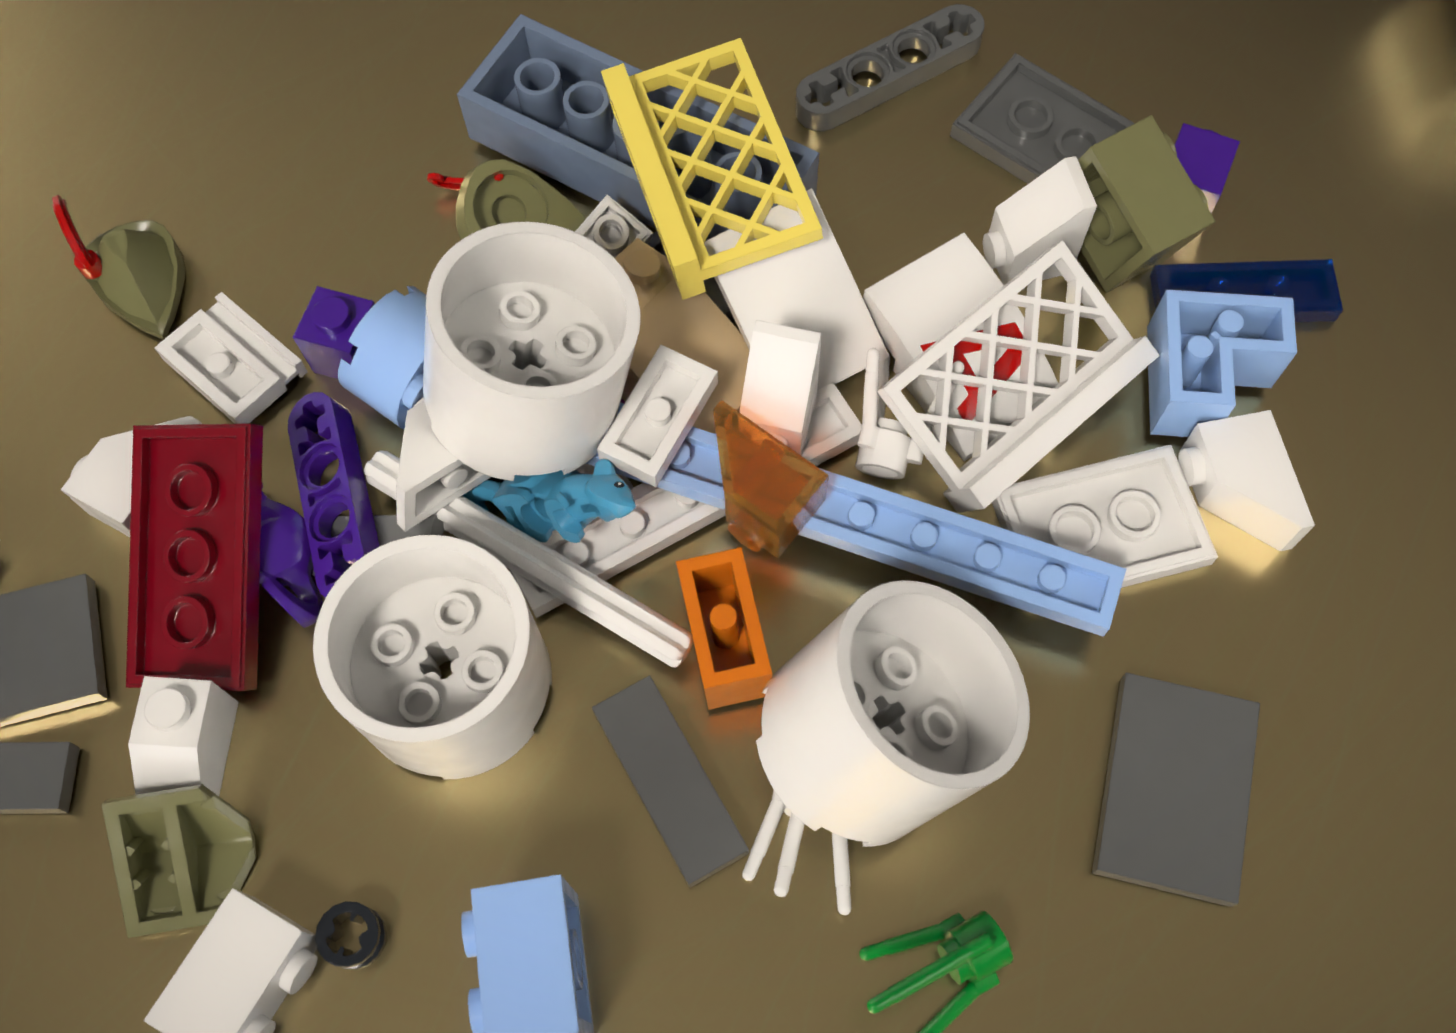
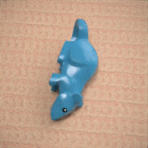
M602 459L595 463L593 474H582L574 470L564 475L562 470L543 475H515L514 481L504 480L502 483L486 480L462 495L487 511L489 510L485 501L493 502L504 514L507 523L542 543L549 540L554 530H557L563 539L572 543H579L585 536L584 528L597 517L605 522H609L615 518H622L630 514L636 507L631 490L616 475L614 465L607 459Z

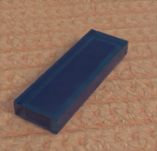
M1332 259L1155 265L1150 275L1155 310L1166 290L1293 298L1295 322L1336 321L1343 312Z

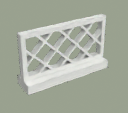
M1062 240L1051 246L877 390V393L949 487L943 494L957 513L985 509L1160 355L1146 336L1133 339ZM1053 264L1067 281L1066 303L1041 299L1043 272ZM1027 286V295H1018ZM1004 304L1025 308L1023 339L997 335L999 309ZM1040 310L1065 314L1062 346L1037 342ZM1079 317L1094 319L1108 338V341L1097 351L1077 348ZM984 322L983 333L973 331ZM960 341L982 344L979 377L952 373L954 346ZM996 346L1022 351L1019 383L993 379ZM1036 353L1061 357L1060 381L1054 388L1034 386ZM939 359L938 370L927 369ZM1076 359L1083 360L1084 362L1076 368ZM915 378L937 381L934 415L917 413L902 394L901 390ZM951 383L978 387L975 421L948 417ZM992 390L1018 394L1017 417L1010 426L990 423ZM1033 396L1042 397L1032 406ZM926 424L933 425V434ZM947 427L974 431L972 458L960 469L945 451ZM989 433L997 434L998 436L988 444Z

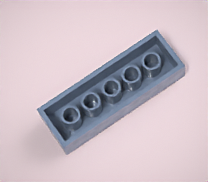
M520 14L457 93L469 138L599 202L608 195L640 222L656 229L612 111L601 74L602 70L624 63L628 76L643 71ZM669 85L647 93L650 102L673 109L684 90ZM696 96L686 114L711 123L720 106ZM732 112L724 128L750 136L757 123ZM657 121L661 129L664 123ZM677 128L667 148L691 157L702 136ZM765 135L762 141L769 143ZM783 136L805 190L812 188L816 196L819 152ZM715 141L704 162L730 171L741 150ZM754 155L743 176L770 185L779 166L776 162ZM675 167L679 177L683 170ZM696 175L685 195L688 198L710 205L722 184ZM785 182L782 190L789 192V189ZM734 189L723 211L750 219L761 198ZM694 216L697 226H699L702 219ZM715 224L706 240L728 230V228Z

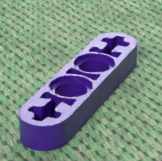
M312 392L301 398L291 410L288 418V434L316 584L320 594L326 598L336 581L351 567L350 564L353 565L364 555L380 547L352 416L347 408L323 392ZM339 459L337 473L330 482L321 486L323 471L328 464ZM349 509L347 526L343 532L332 538L331 527L334 520L340 513Z

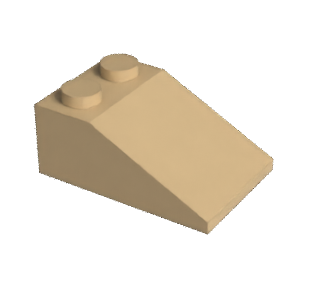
M636 238L615 257V260L629 276L635 288L640 307L639 335L621 399L624 401L628 399L660 345H663L718 371V384L693 427L718 435L739 414L749 348L741 332L705 292L682 300L667 257L639 238Z

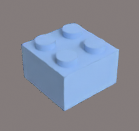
M559 874L471 889L472 910L462 912L461 929L466 956L468 958L477 956L479 987L470 989L468 993V1010L472 1033H594L578 894L564 877Z

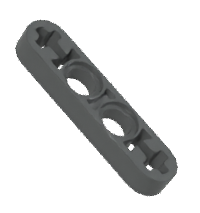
M963 4L947 6L807 76L800 81L796 88L795 115L799 123L813 131L833 129L971 59L977 54L982 42L984 19L981 13L975 8ZM909 48L918 49L926 54L927 59L920 63H909L900 58L899 53ZM870 71L877 74L882 81L875 86L864 87L857 84L852 77L859 72ZM816 98L818 100L817 102L811 103L812 99ZM830 101V105L824 106L822 104Z

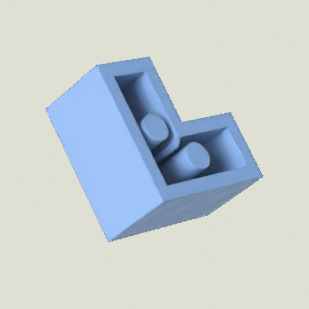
M1166 290L1147 326V338L1160 355L1148 365L1150 435L1189 437L1198 423L1225 419L1230 415L1236 406L1235 386L1272 388L1297 354L1293 298Z

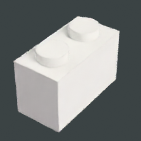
M232 888L144 1019V1022L161 1033H273L276 1023L271 1019L288 993L293 995L303 987L316 966L318 957L313 954L317 949L315 934L256 897Z

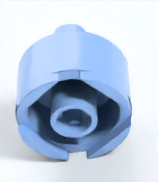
M407 286L409 294L406 296L396 289L382 297L366 313L349 339V342L358 348L351 365L341 359L338 368V380L341 386L401 429L405 428L407 410L413 408L424 397L423 370L426 294L414 286Z

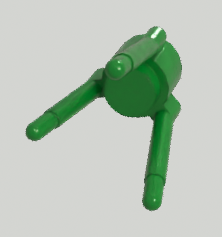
M980 911L966 920L957 912L938 924L864 946L860 949L859 956L862 960L868 961L945 939V941L937 945L939 959L869 999L867 1009L870 1013H879L948 973L958 984L969 980V983L918 1032L942 1033L981 994L1000 984L996 972L1011 964L1014 959L1009 942L992 916L986 911Z

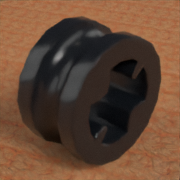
M345 901L332 906L323 914L316 928L315 942L318 952L325 961L343 969L358 970L371 965L379 958L386 944L387 931L384 920L376 911L359 902ZM349 918L350 921L358 925H362L365 921L368 928L359 936L361 949L354 954L352 950L345 947H340L338 951L335 943L344 935L342 923Z

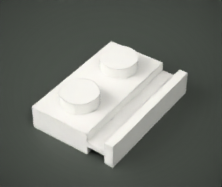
M220 292L215 296L217 300L215 305L206 312L200 309L154 348L169 366L234 424H248L287 391L285 386L297 375L302 378L308 371L301 359L223 292Z

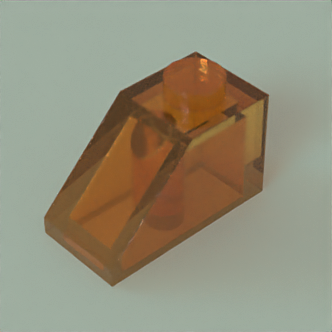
M721 400L713 409L725 518L730 523L728 530L741 544L750 550L759 552L764 548L776 558H779L826 500L829 475Z

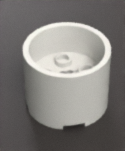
M511 222L490 226L472 233L456 243L438 262L430 278L426 293L423 395L425 406L431 419L432 431L441 444L462 463L488 476L514 481L515 475H543L560 470L565 475L583 466L598 453L597 448L617 416L640 329V307L635 288L629 276L615 258L594 241L569 229L538 222Z
M419 535L387 543L364 555L342 574L328 593L317 618L313 640V655L316 673L323 691L335 709L396 765L398 764L416 773L440 776L443 779L472 777L506 762L533 736V728L538 722L546 704L549 685H552L550 657L515 578L495 556L485 549L462 539L440 535ZM451 661L450 666L453 674L441 680L439 666L444 662Z
M893 581L881 584L864 593L773 674L762 691L765 694L761 719L762 736L756 740L762 767L774 791L785 806L805 825L814 831L823 827L844 838L863 842V847L879 846L898 840L1001 778L1013 767L1024 749L1028 736L1030 722L1028 693L1018 662L1008 644L991 622L975 607L954 593L932 584L918 581Z

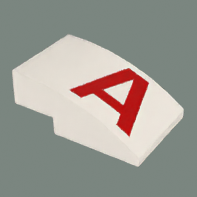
M962 233L865 289L863 300L885 347L895 358L893 371L895 374H898L1004 285L966 234ZM1004 304L999 309L997 335L1023 339L1025 318L1017 306ZM984 322L973 331L983 333ZM960 341L954 346L953 363L961 361L964 364L962 374L979 377L982 344ZM996 346L993 379L1019 383L1022 351ZM1036 353L1034 386L1054 388L1058 381L1045 354ZM939 359L927 369L938 370ZM915 378L906 388L927 413L936 395L937 381ZM956 384L950 397L948 417L975 421L978 387ZM992 390L991 424L1010 426L1016 420L1017 393ZM1033 396L1032 406L1042 397ZM947 427L946 439L963 461L971 458L973 455L974 431ZM989 433L988 444L998 435Z

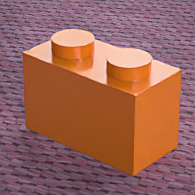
M742 547L676 561L708 710L765 697L762 691L767 682L772 678V671Z

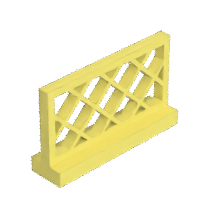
M741 38L632 76H628L624 63L601 71L612 111L682 300L706 292L703 280L823 239L822 227ZM736 63L739 75L730 89L706 81L712 70ZM669 85L684 90L673 109L652 103L647 96V93ZM745 89H747L749 96L743 94ZM697 95L722 103L711 123L686 114ZM734 108L758 116L759 120L750 136L724 128ZM657 121L664 123L661 129ZM677 128L702 136L691 157L667 148ZM765 135L769 143L762 141ZM715 141L741 150L730 171L704 162ZM754 155L778 163L779 168L770 185L743 176ZM675 167L683 170L679 177ZM696 175L722 184L710 205L693 200L685 195ZM785 182L789 189V192L782 190ZM734 189L761 198L750 220L723 211ZM774 203L797 211L802 220V224L782 231L762 225ZM694 216L702 219L699 226H697ZM715 224L742 233L734 248L711 256L708 255L704 242Z

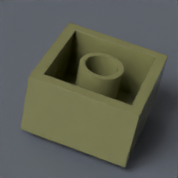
M1152 115L1092 145L1078 160L1097 204L1080 250L1106 293L1163 263L1216 222L1209 211L1206 196L1198 186L1192 183L1177 158L1173 141L1167 134L1161 131Z

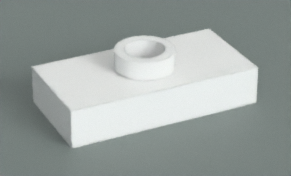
M660 345L597 448L599 460L607 459L614 467L657 487L717 386L718 371Z

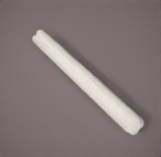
M380 450L365 465L364 473L366 480L370 485L396 500V481L400 458L388 451ZM464 496L457 497L453 502L434 513L438 519L443 521L444 530L459 539L485 549L505 567L670 667H678L691 651L693 637L690 631Z

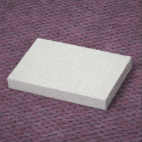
M811 188L806 190L822 227L823 239L723 273L714 278L749 351L756 320L821 333L819 390L832 382L837 384L866 369L867 352L869 349L876 348L879 351V362L888 358L889 354ZM776 205L770 209L762 225L782 231L802 224V220L797 211ZM728 229L706 240L704 244L708 255L711 256L734 248L742 233Z
M1172 445L1014 483L992 502L1000 526L1003 529L1125 568L1126 572L1121 588L1212 565L1218 558Z

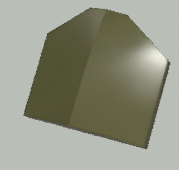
M203 784L107 799L101 804L128 938L208 925L231 889L241 890L256 860L255 838L249 818Z

